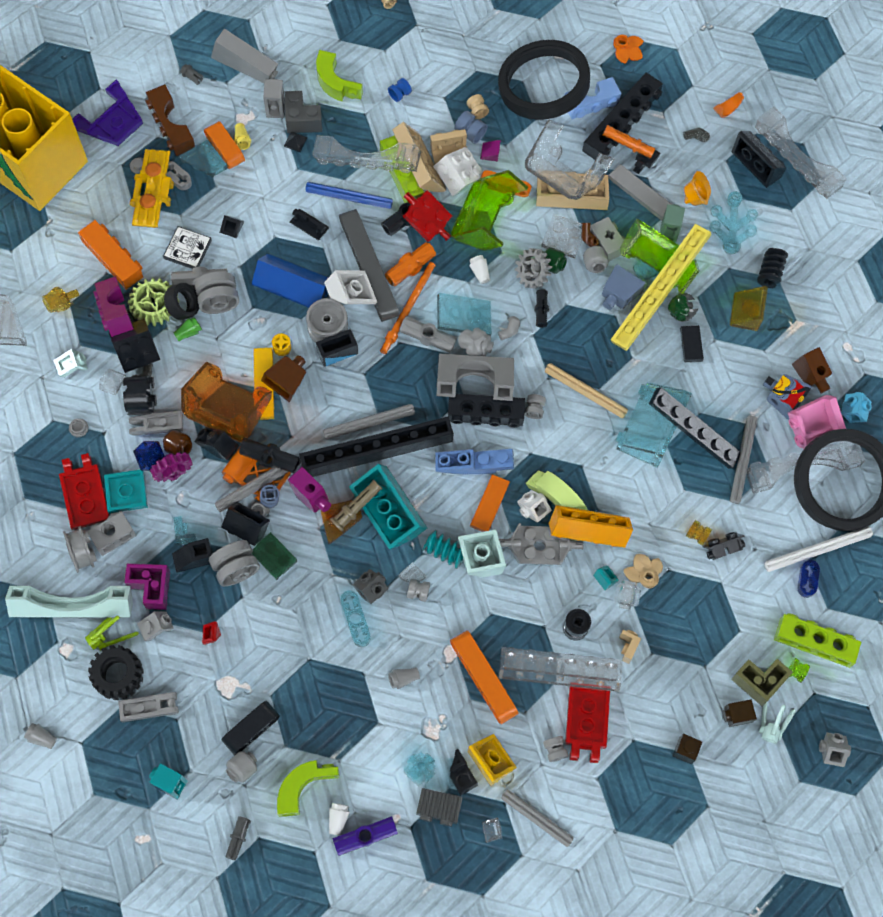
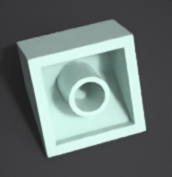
M496 530L458 536L468 575L488 577L503 573L506 563Z

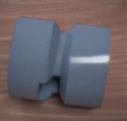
M469 111L463 112L454 126L455 130L465 129L467 139L473 144L478 143L483 138L488 128L487 124L480 119L476 120L475 115Z

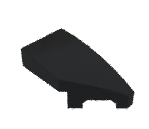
M459 749L455 750L454 760L450 767V779L461 796L477 787L478 782L468 768L467 762Z

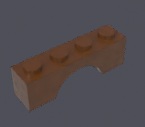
M164 84L147 91L146 105L149 110H153V119L156 124H160L159 130L162 136L167 137L166 143L169 150H173L175 155L178 156L195 149L194 139L187 125H177L167 119L169 113L175 107L166 85Z

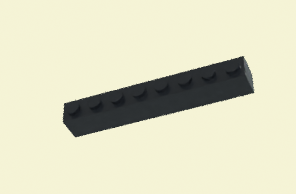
M448 416L299 453L301 466L312 477L450 443L453 442L454 433Z

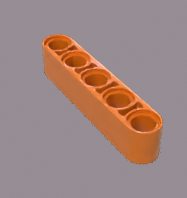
M466 630L451 639L450 643L497 721L502 725L518 715L517 708L470 632Z

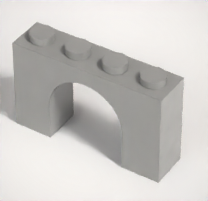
M439 354L436 396L455 397L456 384L459 379L465 376L478 375L492 382L494 386L493 400H513L514 358Z

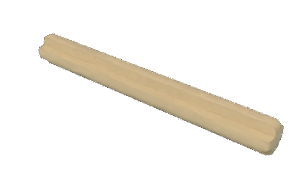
M549 363L545 368V373L620 418L626 416L628 412L626 407L552 363Z

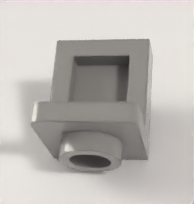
M153 612L137 623L145 641H151L162 632L174 629L167 612Z

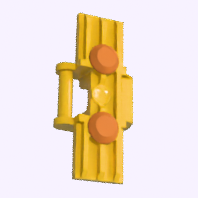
M145 149L142 170H140V174H135L134 176L135 186L133 197L130 200V205L135 207L132 226L158 228L162 202L170 207L171 199L168 194L169 189L174 187L173 180L167 176L170 151ZM142 183H146L145 194L140 196Z

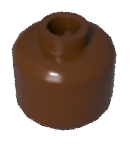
M172 430L164 436L163 448L165 452L172 453L173 455L179 452L180 454L184 452L189 454L192 450L191 438L178 430Z

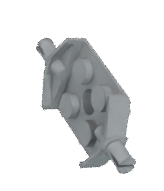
M521 523L518 524L511 538L499 539L501 547H509L508 549H511L518 564L561 565L571 549L583 550L584 547L583 541H572L569 538L551 536L550 527L521 526ZM536 542H542L545 545V548L543 550H537L534 547V544Z

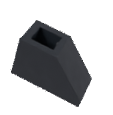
M209 427L202 429L194 441L217 458L228 460L239 446L225 431Z
M208 538L190 542L172 553L176 573L210 565L209 557L213 554Z

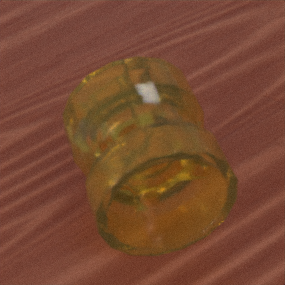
M695 520L686 536L690 539H697V543L703 546L712 529L703 527L701 522Z

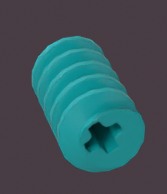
M435 530L428 537L422 551L426 548L427 554H431L434 551L435 558L441 555L442 562L448 559V565H452L455 562V568L458 569L463 561L461 548H457L458 541L450 544V537L444 541V534L442 533L439 537H436L437 530Z

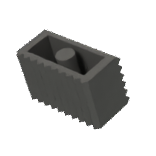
M422 788L416 815L420 816V820L432 822V819L440 820L441 825L452 827V824H457L463 797Z

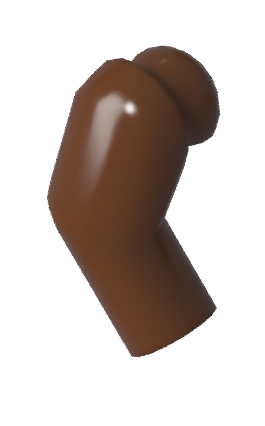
M582 223V241L589 247L598 246L599 239L590 232L591 223Z

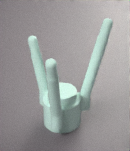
M766 702L762 707L761 727L759 733H762L761 738L777 744L778 740H781L782 734L796 710L792 709L780 728L779 724L786 707L782 705L775 724L768 723V726H766Z

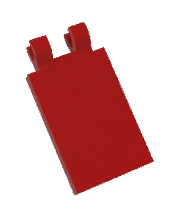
M89 453L81 455L83 467L73 469L70 458L62 459L64 473H60L59 478L72 530L78 529V526L84 528L102 523L110 516L107 511V502L99 467L97 464L92 465Z
M570 683L565 744L571 745L569 760L578 761L580 749L591 750L590 763H598L600 761V748L606 749L610 687Z

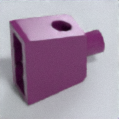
M303 467L288 479L296 498L310 510L317 512L320 509L322 512H326L330 509L331 503L324 488Z

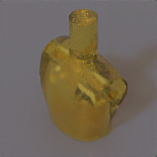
M54 287L49 293L42 296V300L49 313L61 312L70 308L71 303L69 299L78 297L79 293L77 289L65 293L60 287Z

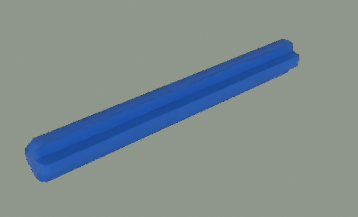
M307 182L306 192L387 209H391L393 205L392 198L313 182Z

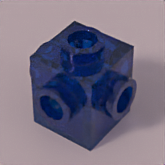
M143 441L133 450L141 471H150L152 465H156L157 461L165 457L159 441Z

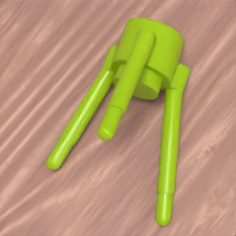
M116 616L114 618L107 617L85 639L93 650L99 648L101 651L104 647L106 648L107 646L137 636L139 633L134 632L104 643L106 637L103 632L120 618Z

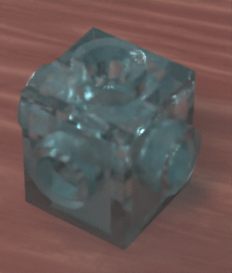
M422 752L418 755L414 753L407 760L408 765L403 770V773L419 787L424 781L428 783L436 774L434 772L436 769L434 765L435 760L428 753L425 755ZM423 766L424 769L419 770L418 767Z

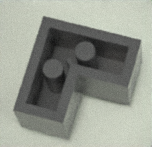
M285 91L287 133L322 132L321 105L304 106L302 91Z

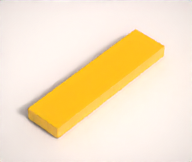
M254 348L255 420L274 419V390L261 381L263 374L273 366L272 348Z

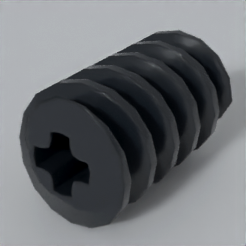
M769 248L764 254L765 257L763 258L757 282L763 287L773 289L777 286L776 284L781 282L782 271L785 269L784 265L787 262L788 253L778 248Z

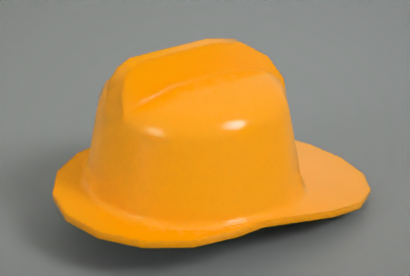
M696 171L693 179L684 187V202L686 204L691 203L693 206L708 204L711 187L707 177L701 171Z

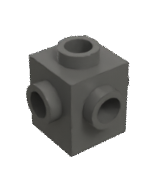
M371 569L364 572L352 584L362 599L370 604L382 597L384 592L389 589L384 583L386 581L385 577L380 572L375 573Z

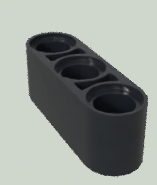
M266 700L227 732L221 741L233 755H236L279 719L280 715Z

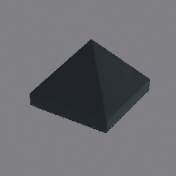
M291 132L284 147L301 152L307 137Z

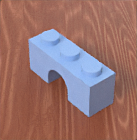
M613 77L597 82L595 88L596 96L586 95L576 108L568 112L571 120L582 118L592 112L597 113L607 107H614L619 103L621 92Z

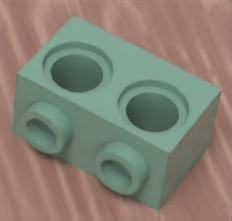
M667 204L661 222L658 241L676 244L683 223L684 207Z

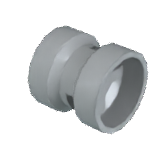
M537 394L528 395V407L525 408L524 415L531 419L543 418L544 411L542 408L545 406L546 398Z
M410 579L407 598H419L420 601L426 602L430 582L424 581L420 583L416 579Z
M557 736L543 742L545 749L549 753V762H555L569 756L563 746V736Z

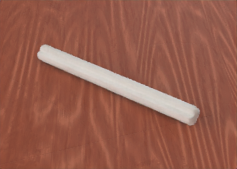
M867 526L768 560L764 565L766 570L771 572L870 538L873 535L871 527Z

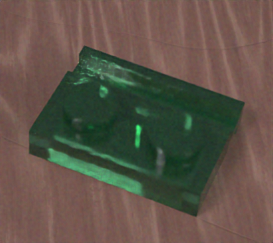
M271 532L252 549L251 555L256 557L257 561L276 581L298 562Z

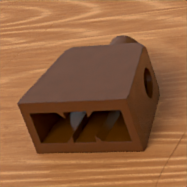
M820 347L802 355L792 363L802 381L810 386L816 385L820 394L831 389L826 378L831 376L832 372Z
M299 355L294 360L284 356L263 374L261 381L290 402L306 374V370L302 368L306 361Z

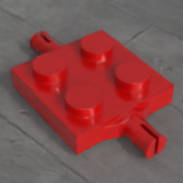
M428 190L417 199L409 191L403 196L411 204L403 217L427 242L431 241L437 234H440L445 241L451 237L444 227L452 215Z

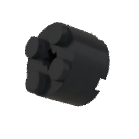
M125 377L123 386H127V389L123 392L125 411L128 412L127 415L154 413V406H157V397L153 395L152 388L155 386L154 377Z

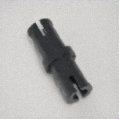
M540 289L536 292L537 299L534 311L536 312V326L544 328L548 325V291Z

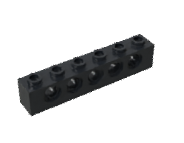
M646 72L584 141L582 152L598 163L603 158L606 159L611 152V148L619 144L603 136L607 125L628 134L634 122L638 123L644 111L647 112L651 108L652 102L660 98L663 83Z

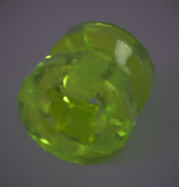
M794 658L789 666L793 673L789 677L793 676L798 682L802 683L809 671L810 665L802 664L799 659Z

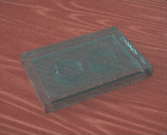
M444 293L437 295V329L462 333L466 329L473 331L474 328L479 327L487 335H492L491 301Z

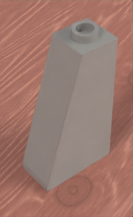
M223 29L216 39L211 55L212 59L262 83L265 82V79H274L276 77L278 63L228 30Z

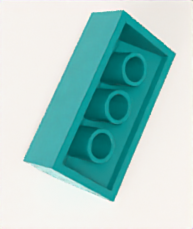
M377 464L349 486L355 497L373 480L382 488L363 507V510L389 550L413 540L428 529L387 466Z

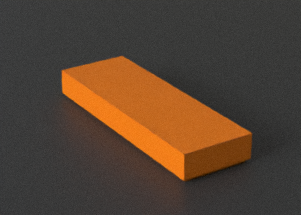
M492 474L470 527L481 532L490 530L510 481Z

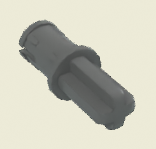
M238 816L234 831L230 834L232 839L226 853V858L230 860L237 859L242 842H246L245 836L251 820Z

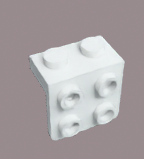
M466 147L445 155L433 166L452 196L458 194L467 185L480 180L483 172L472 153Z

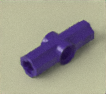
M391 816L370 825L361 826L354 831L332 839L338 856L397 835L398 832ZM363 831L371 833V838L367 842H363L359 838Z

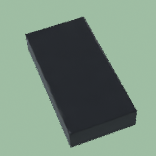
M681 326L680 333L684 362H703L700 326Z

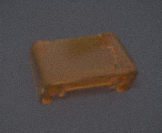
M205 362L181 388V408L187 418L206 427L225 431L232 439L242 443L243 439H249L271 400L272 391L261 386L256 387L253 393L222 380L221 369L216 365Z

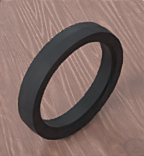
M540 40L526 44L511 53L503 62L498 75L500 95L504 104L521 117L535 120L559 117L576 108L586 97L590 88L588 61L577 47L564 41ZM556 56L564 58L573 63L579 71V78L574 88L568 94L555 101L547 103L527 102L518 98L510 89V81L515 71L524 63L538 57Z
M854 429L828 431L812 440L801 452L794 470L796 496L805 512L819 524L841 531L862 529L882 518L883 444L873 436ZM847 441L860 445L874 457L880 468L882 486L878 500L867 513L854 519L839 518L826 512L816 502L810 489L809 470L812 461L822 448L832 442Z

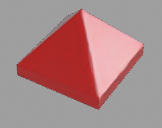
M214 621L203 625L202 644L206 645L216 642L221 636L218 623Z

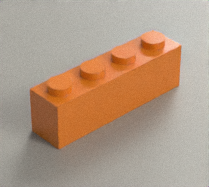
M94 220L78 232L82 243L127 290L143 278L141 272L143 268L137 260L133 261L130 258L131 254L126 248L122 249L119 246L120 243L115 236L111 237L108 234L109 231L104 224L100 225Z

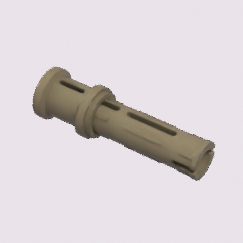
M373 480L348 506H343L342 510L334 518H330V520L340 531H344V527L351 520L356 519V514L382 488Z

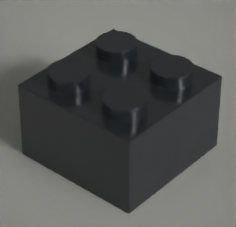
M145 319L133 322V330L111 337L109 332L125 373L160 360Z

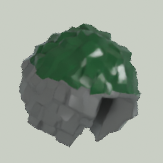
M681 292L672 298L668 305V310L674 319L686 322L696 315L698 309H692L693 303L688 302V300H695L692 295Z

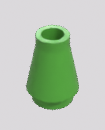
M193 317L192 319L188 318L173 333L177 340L181 341L199 334L202 328L196 318Z

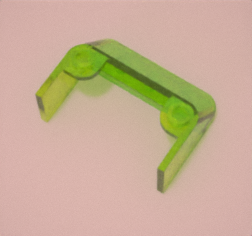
M510 170L478 179L473 183L451 231V237L458 242L483 251L502 247L504 243L490 231L501 207L510 205L514 200L515 193L527 190L528 186Z
M636 219L628 231L620 251L623 257L628 259L637 257L660 272L679 245L643 221ZM694 258L673 287H678L680 294L685 292L700 271L696 258Z

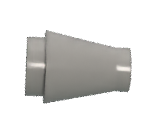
M417 668L396 669L388 674L389 682L393 689H400L420 679Z
M34 723L30 725L24 736L28 740L27 742L52 749L57 741V738L40 724L36 725Z

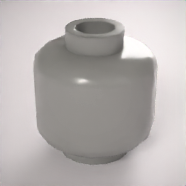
M589 247L583 254L586 269L590 272L600 273L608 266V257L603 247Z
M239 751L227 762L226 773L232 781L243 783L257 771V759L250 752Z

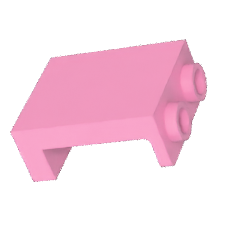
M822 396L788 412V422L794 431L795 443L803 449L823 433L846 429L837 398L834 396Z

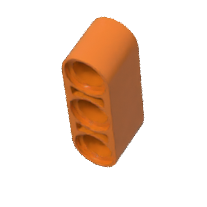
M220 121L204 129L208 141L228 169L245 161L241 150Z

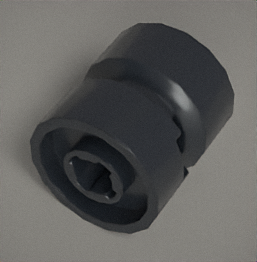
M581 609L570 611L563 624L565 636L573 641L583 639L590 629L591 617L586 611Z

